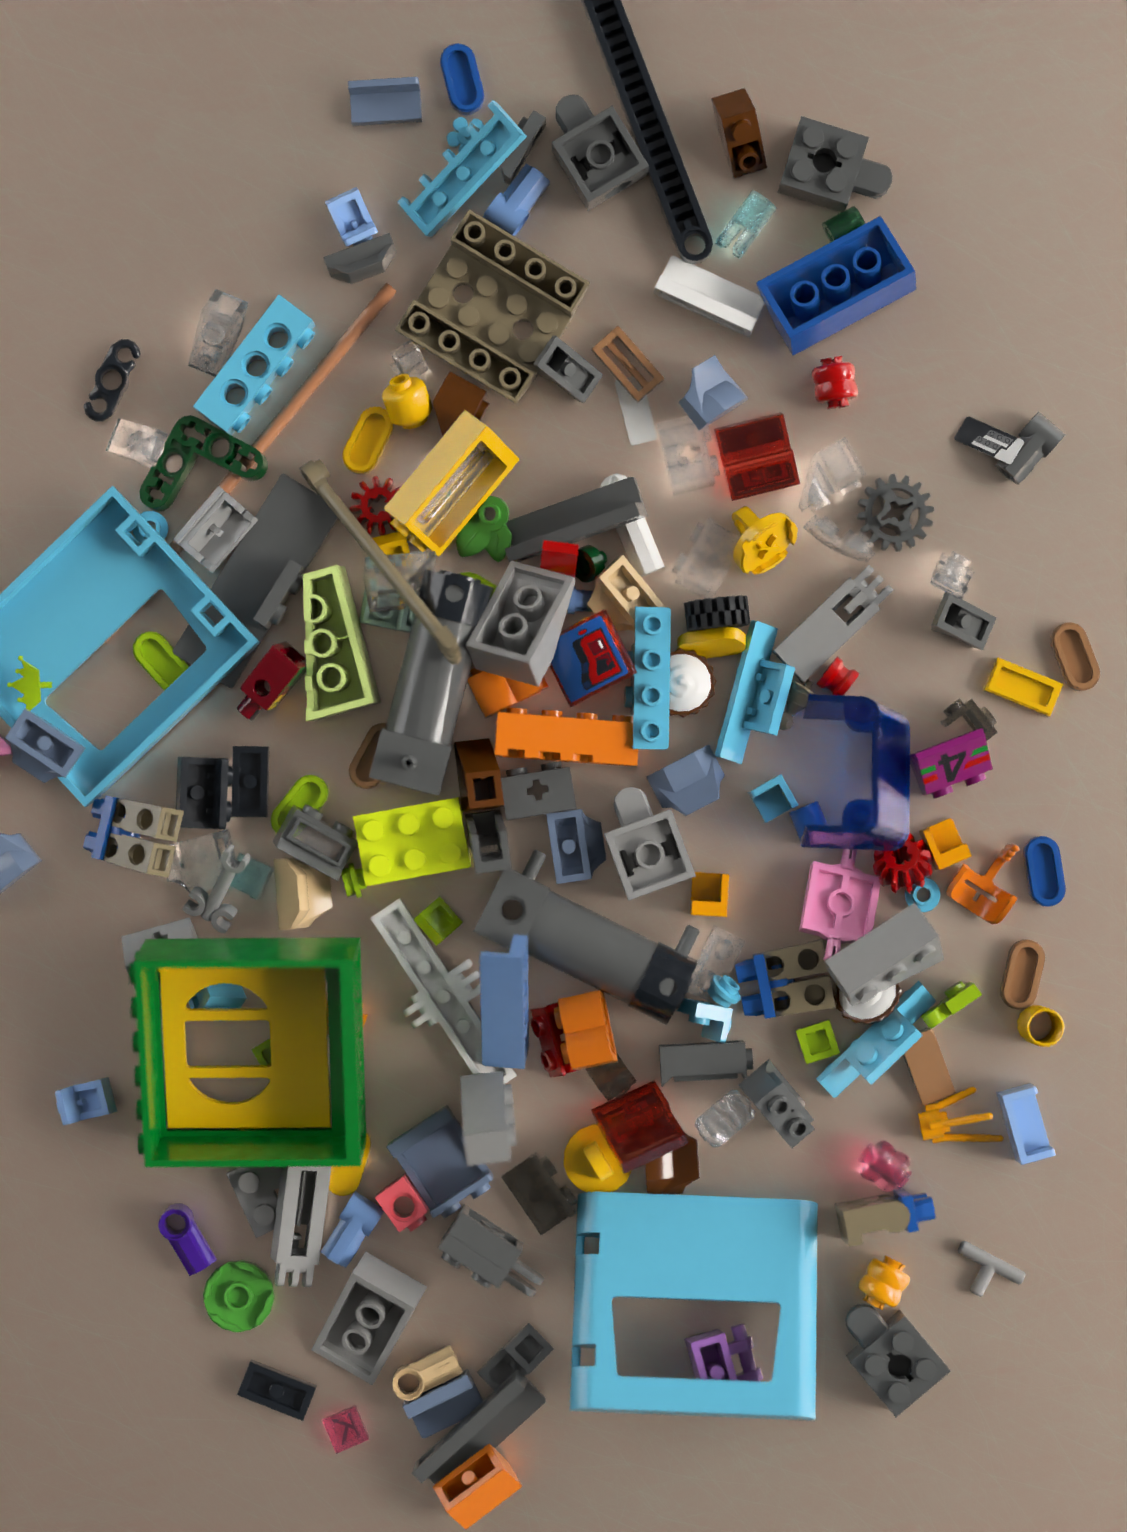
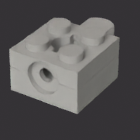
M634 787L621 790L616 795L613 804L621 828L604 833L627 899L632 900L695 877L694 869L672 809L653 815L643 791Z

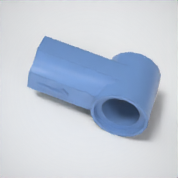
M525 164L506 191L499 193L491 202L483 218L515 237L530 215L529 211L550 185V181L535 167Z
M355 1191L340 1214V1221L322 1248L321 1253L329 1260L346 1268L357 1253L366 1236L369 1237L384 1210Z

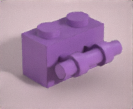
M744 1323L731 1327L734 1341L727 1343L725 1333L719 1329L684 1339L695 1379L760 1382L763 1379L761 1369L756 1367L752 1348H754L752 1336L747 1335ZM737 1353L743 1370L738 1374L735 1372L731 1355Z

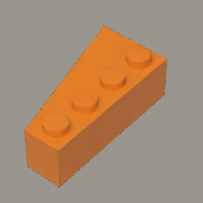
M506 708V713L498 712L496 757L637 767L638 749H633V716L612 715V721L598 720V714L577 712V718L562 717L563 711L542 710L541 715L527 714L528 709Z

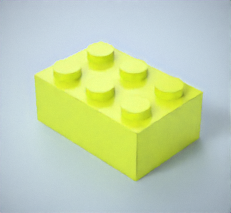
M459 797L353 816L365 886L472 867Z

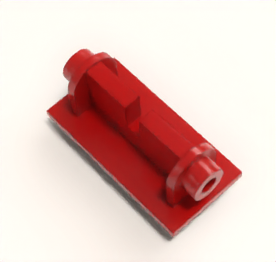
M558 1002L546 1005V1007L530 1009L532 1013V1031L539 1038L542 1048L540 1054L543 1068L549 1073V1077L565 1076L567 1073L578 1071L573 1070L570 1064H565L562 1057L561 1043H565L566 1040L561 1041L560 1035L565 1033L563 1029H558L554 1017V1008H559Z

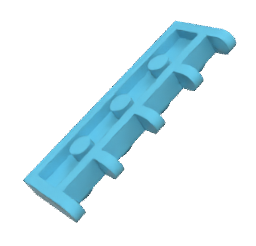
M494 100L488 104L494 116L480 130L473 123L466 128L473 138L457 155L448 148L444 151L442 155L449 164L432 181L426 174L419 178L420 183L425 187L421 194L412 203L404 196L398 201L401 208L427 237H433L527 137Z

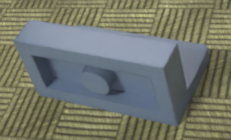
M418 77L348 81L352 126L422 122L421 93Z
M466 1369L463 1371V1374L422 1393L416 1399L404 1400L402 1407L408 1419H413L421 1437L427 1438L460 1422L483 1399L469 1370Z

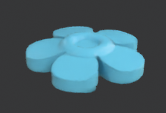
M464 117L454 120L453 127L456 132H450L447 135L449 146H459V152L473 138L466 130L468 122ZM473 119L470 124L473 123L478 127L479 130L484 126L483 122L479 119Z

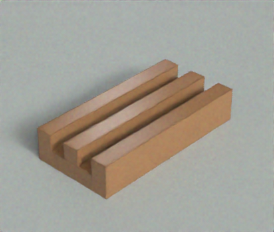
M619 326L592 348V352L637 403L664 381V377ZM616 337L653 378L649 383L612 342ZM607 347L642 386L640 391L633 386L602 350L603 348Z

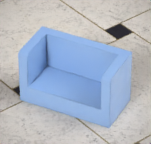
M1031 1083L997 1092L1014 1157L1021 1165L1056 1155L1054 1148L1049 1145L1035 1094H1038L1037 1087Z

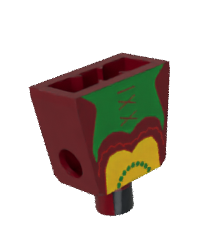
M287 641L272 645L241 685L240 689L246 696L237 706V710L244 717L253 721L262 709L268 711L276 708L306 673V657ZM265 681L270 685V692L265 688Z

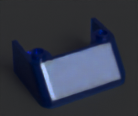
M808 694L803 711V719L844 720L845 724L853 731L872 733L871 799H855L850 801L842 813V826L806 824L801 839V847L881 851L900 849L906 843L910 831V724L907 718L901 713L864 696Z

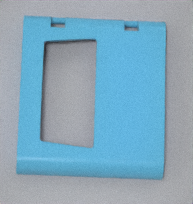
M111 486L0 594V717L12 728L26 708V704L17 702V698H22L24 694L13 687H7L8 682L12 683L23 677L15 672L17 668H24L22 662L18 660V656H22L23 660L39 669L40 682L52 681V688H41V702L30 711L45 719L86 748L67 777L57 778L84 807H87L95 799L101 797L258 646L259 641L114 486ZM137 525L148 536L142 544L130 533ZM163 590L205 644L206 651L103 750H99L49 707L46 699L156 592ZM211 605L224 617L217 625L205 613Z
M584 1192L578 1194L570 1411L815 1421L818 1203L798 1199L620 1192ZM585 1237L599 1238L598 1254H584ZM615 1297L778 1304L780 1306V1316L772 1380L770 1382L619 1376L616 1367L612 1299ZM581 1348H595V1366H580Z

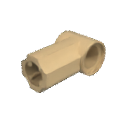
M448 1345L411 1364L399 1367L393 1375V1391L402 1400H414L422 1393L463 1374V1371L451 1345ZM407 1373L415 1375L419 1381L418 1386L412 1391L401 1389L398 1380L402 1375Z

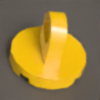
M743 506L732 513L735 527L741 534L734 548L733 559L743 573L749 574L751 571L754 575L762 574L774 568L788 554L785 549L789 544L794 545L796 542L798 529L786 514L773 513L759 519L747 506Z
M593 1123L580 1128L570 1137L564 1150L563 1165L567 1176L578 1189L584 1192L616 1191L628 1180L633 1167L629 1169L624 1168L602 1127L605 1125Z

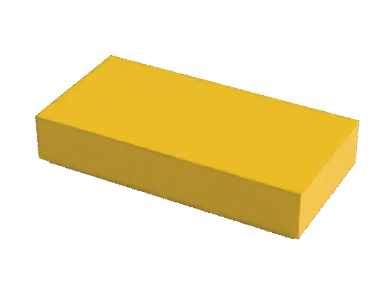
M997 657L983 691L1050 717L1063 684Z

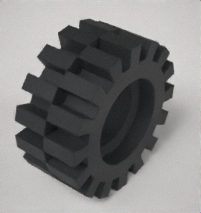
M747 596L706 598L684 603L687 632L750 625Z

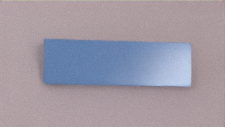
M514 934L509 953L481 952L479 957L482 1064L492 1067L525 1069L529 1050L528 936Z

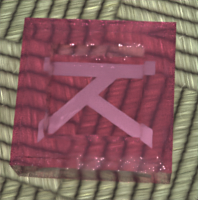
M356 1405L322 1420L336 1454L369 1440L368 1432Z

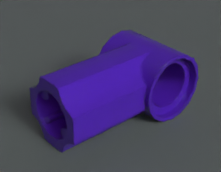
M175 1203L166 1208L159 1220L160 1233L169 1240L189 1276L202 1271L214 1263L217 1258L194 1221L192 1210L182 1203ZM171 1214L182 1216L185 1220V1227L180 1230L171 1228L167 1221L168 1216Z

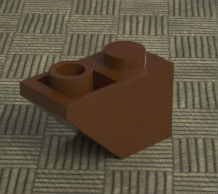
M745 88L711 98L718 132L733 178L767 168L756 109Z
M449 371L433 400L442 436L445 435L464 410L481 421L490 405L486 401L488 397L487 391Z
M490 739L454 742L462 812L497 809L503 806L504 798L500 768Z

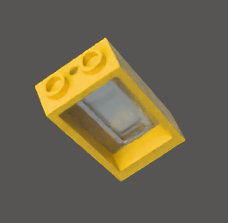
M464 410L383 509L394 518L390 523L391 526L405 537L409 533L411 534L407 540L422 553L428 548L439 557L520 459L486 424Z

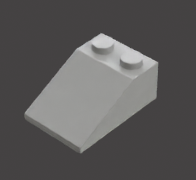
M511 560L466 644L475 669L539 686L553 660L576 582L575 578Z
M365 1252L351 1273L311 1350L373 1385L427 1286L370 1253Z

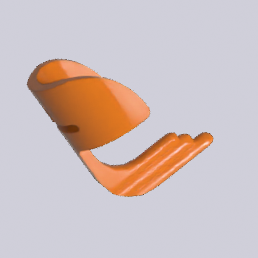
M1015 844L1005 845L985 875L977 874L968 865L963 863L946 890L947 896L988 923H1000L1018 898L994 885L992 880L1006 861H1010L1015 852L1019 851V847ZM967 879L986 893L995 897L997 901L993 902L982 894L978 896L976 901H973L977 891L968 886L965 880Z

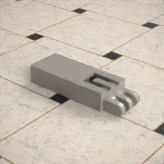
M870 565L854 580L851 577L846 580L772 651L783 664L795 667L794 675L802 683L880 610L878 605L893 591L890 585L883 588L880 594L874 590L884 580L880 575L870 584L864 580L874 571ZM852 596L853 599L843 609L850 614L859 605L861 608L845 623L834 611Z
M331 1166L281 1168L270 1255L276 1263L275 1286H284L286 1273H289L288 1285L290 1287L298 1286L300 1273H302V1286H312L314 1266L319 1265ZM295 1224L297 1226H301V1224L307 1225L304 1248H298L302 1235L294 1233Z

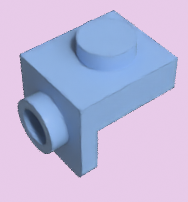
M357 187L325 201L346 247L373 239L372 235L378 232Z
M109 1077L76 1084L55 1091L57 1110L63 1125L117 1112Z

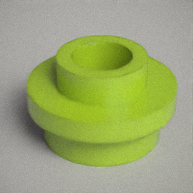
M349 863V867L344 868L341 873L347 897L356 895L359 898L362 897L361 890L367 888L365 886L362 868L355 869L354 863Z

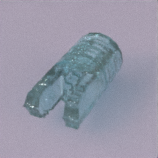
M752 190L717 237L715 244L721 248H726L731 244V241L734 240L739 231L742 230V234L732 249V255L742 258L777 210L776 206L766 197Z

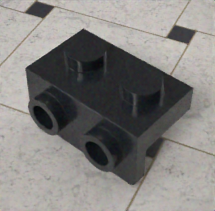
M178 757L176 809L184 811L180 828L226 829V822L230 821L232 811L231 803L227 801V792L233 780V770L229 766L228 758Z

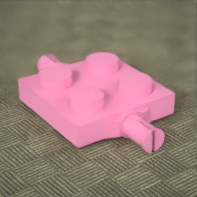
M851 845L843 846L841 864L828 865L813 861L810 865L799 932L820 936L827 940L824 961L838 953L841 944H852L873 930L880 890L879 877L866 874L854 867L858 848L855 846L852 848Z

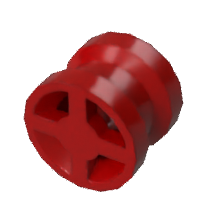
M837 656L817 681L816 685L820 688L829 689L832 692V697L839 701L860 673L855 669L849 670L846 668L843 660Z

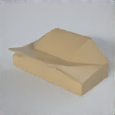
M624 555L618 556L595 578V588L587 603V606L596 617H602L610 633L624 630L635 631V607H665Z
M296 858L273 859L279 930L310 927L316 918L333 908L329 876Z

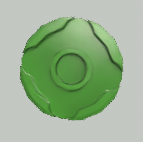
M237 1260L223 1264L212 1273L206 1282L203 1299L205 1308L208 1311L207 1313L214 1323L228 1331L244 1332L262 1324L272 1310L275 1295L273 1283L266 1271L255 1263Z

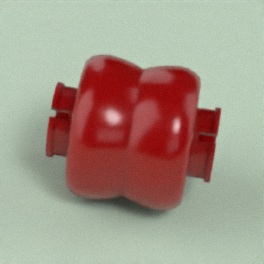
M836 356L834 359L831 357L821 359L822 366L812 370V378L816 385L815 399L818 403H827V409L850 406L848 400L858 396V387L854 381L855 367L851 362H842V356Z

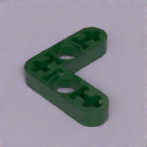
M184 416L175 423L143 481L139 491L140 499L151 510L159 512L168 509L176 499L199 456L247 481H257L266 474L268 468L267 459L256 448L195 416ZM195 426L194 429L206 437L204 443L194 437L188 438L184 434V430L186 428L192 429ZM221 439L227 440L229 443L228 453L223 457H214L212 453L213 444ZM178 454L183 460L182 467L177 472L170 473L166 469V461L170 456ZM237 454L248 460H252L254 457V461L258 464L256 469L249 468L246 472V466L235 460ZM160 473L168 479L173 480L172 484L170 485L166 481H163L160 478H158ZM161 488L160 491L164 494L162 500L157 498L154 500V497L150 495L152 489L159 490Z

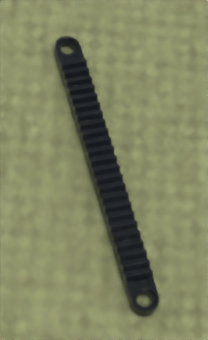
M581 0L601 55L605 61L607 71L610 74L612 84L615 87L617 97L620 100L622 110L625 113L627 123L630 126L632 136L649 165L648 176L651 186L655 191L656 199L659 202L661 212L664 215L677 252L681 259L687 263H702L711 254L713 246L712 237L621 0ZM698 236L703 239L705 243L703 252L694 255L686 250L685 241L689 237Z

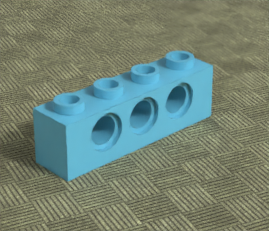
M278 295L193 405L195 410L222 431L230 435L234 431L240 433L250 421L251 416L248 413L256 403L262 405L271 394L273 388L270 387V384L277 375L283 377L294 363V360L291 359L293 354L299 347L305 349L315 336L313 331L315 327L314 321L281 295ZM276 332H284L288 335L287 343L281 348L270 346V338ZM255 360H263L267 365L265 372L260 376H252L248 372L249 365ZM236 387L244 389L245 397L239 404L228 403L227 395L231 389Z

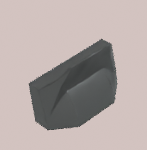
M390 233L323 258L332 278L354 284L385 272L396 254V249Z

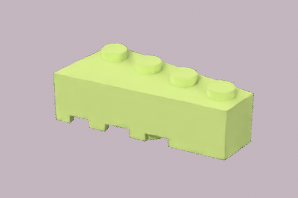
M334 565L303 574L306 640H304V654H306L305 691H307L306 721H317L381 703L346 568Z

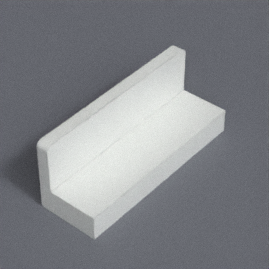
M676 256L670 257L654 290L655 295L747 337H750L765 305L761 295L698 266L687 263Z

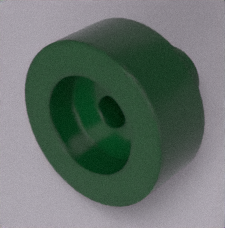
M592 545L579 548L575 576L584 583L594 581L605 569V564L608 561L606 553L599 551Z

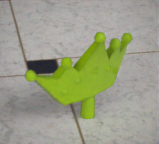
M18 656V660L22 662L24 668H17L15 672L23 677L12 683L8 682L7 687H13L24 694L22 698H17V702L26 704L25 709L32 710L41 702V688H52V681L40 682L39 669L23 660L22 656Z

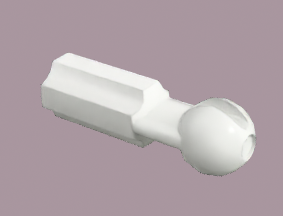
M613 474L604 479L600 488L628 477L622 474ZM645 518L616 528L629 563L641 577L665 567Z

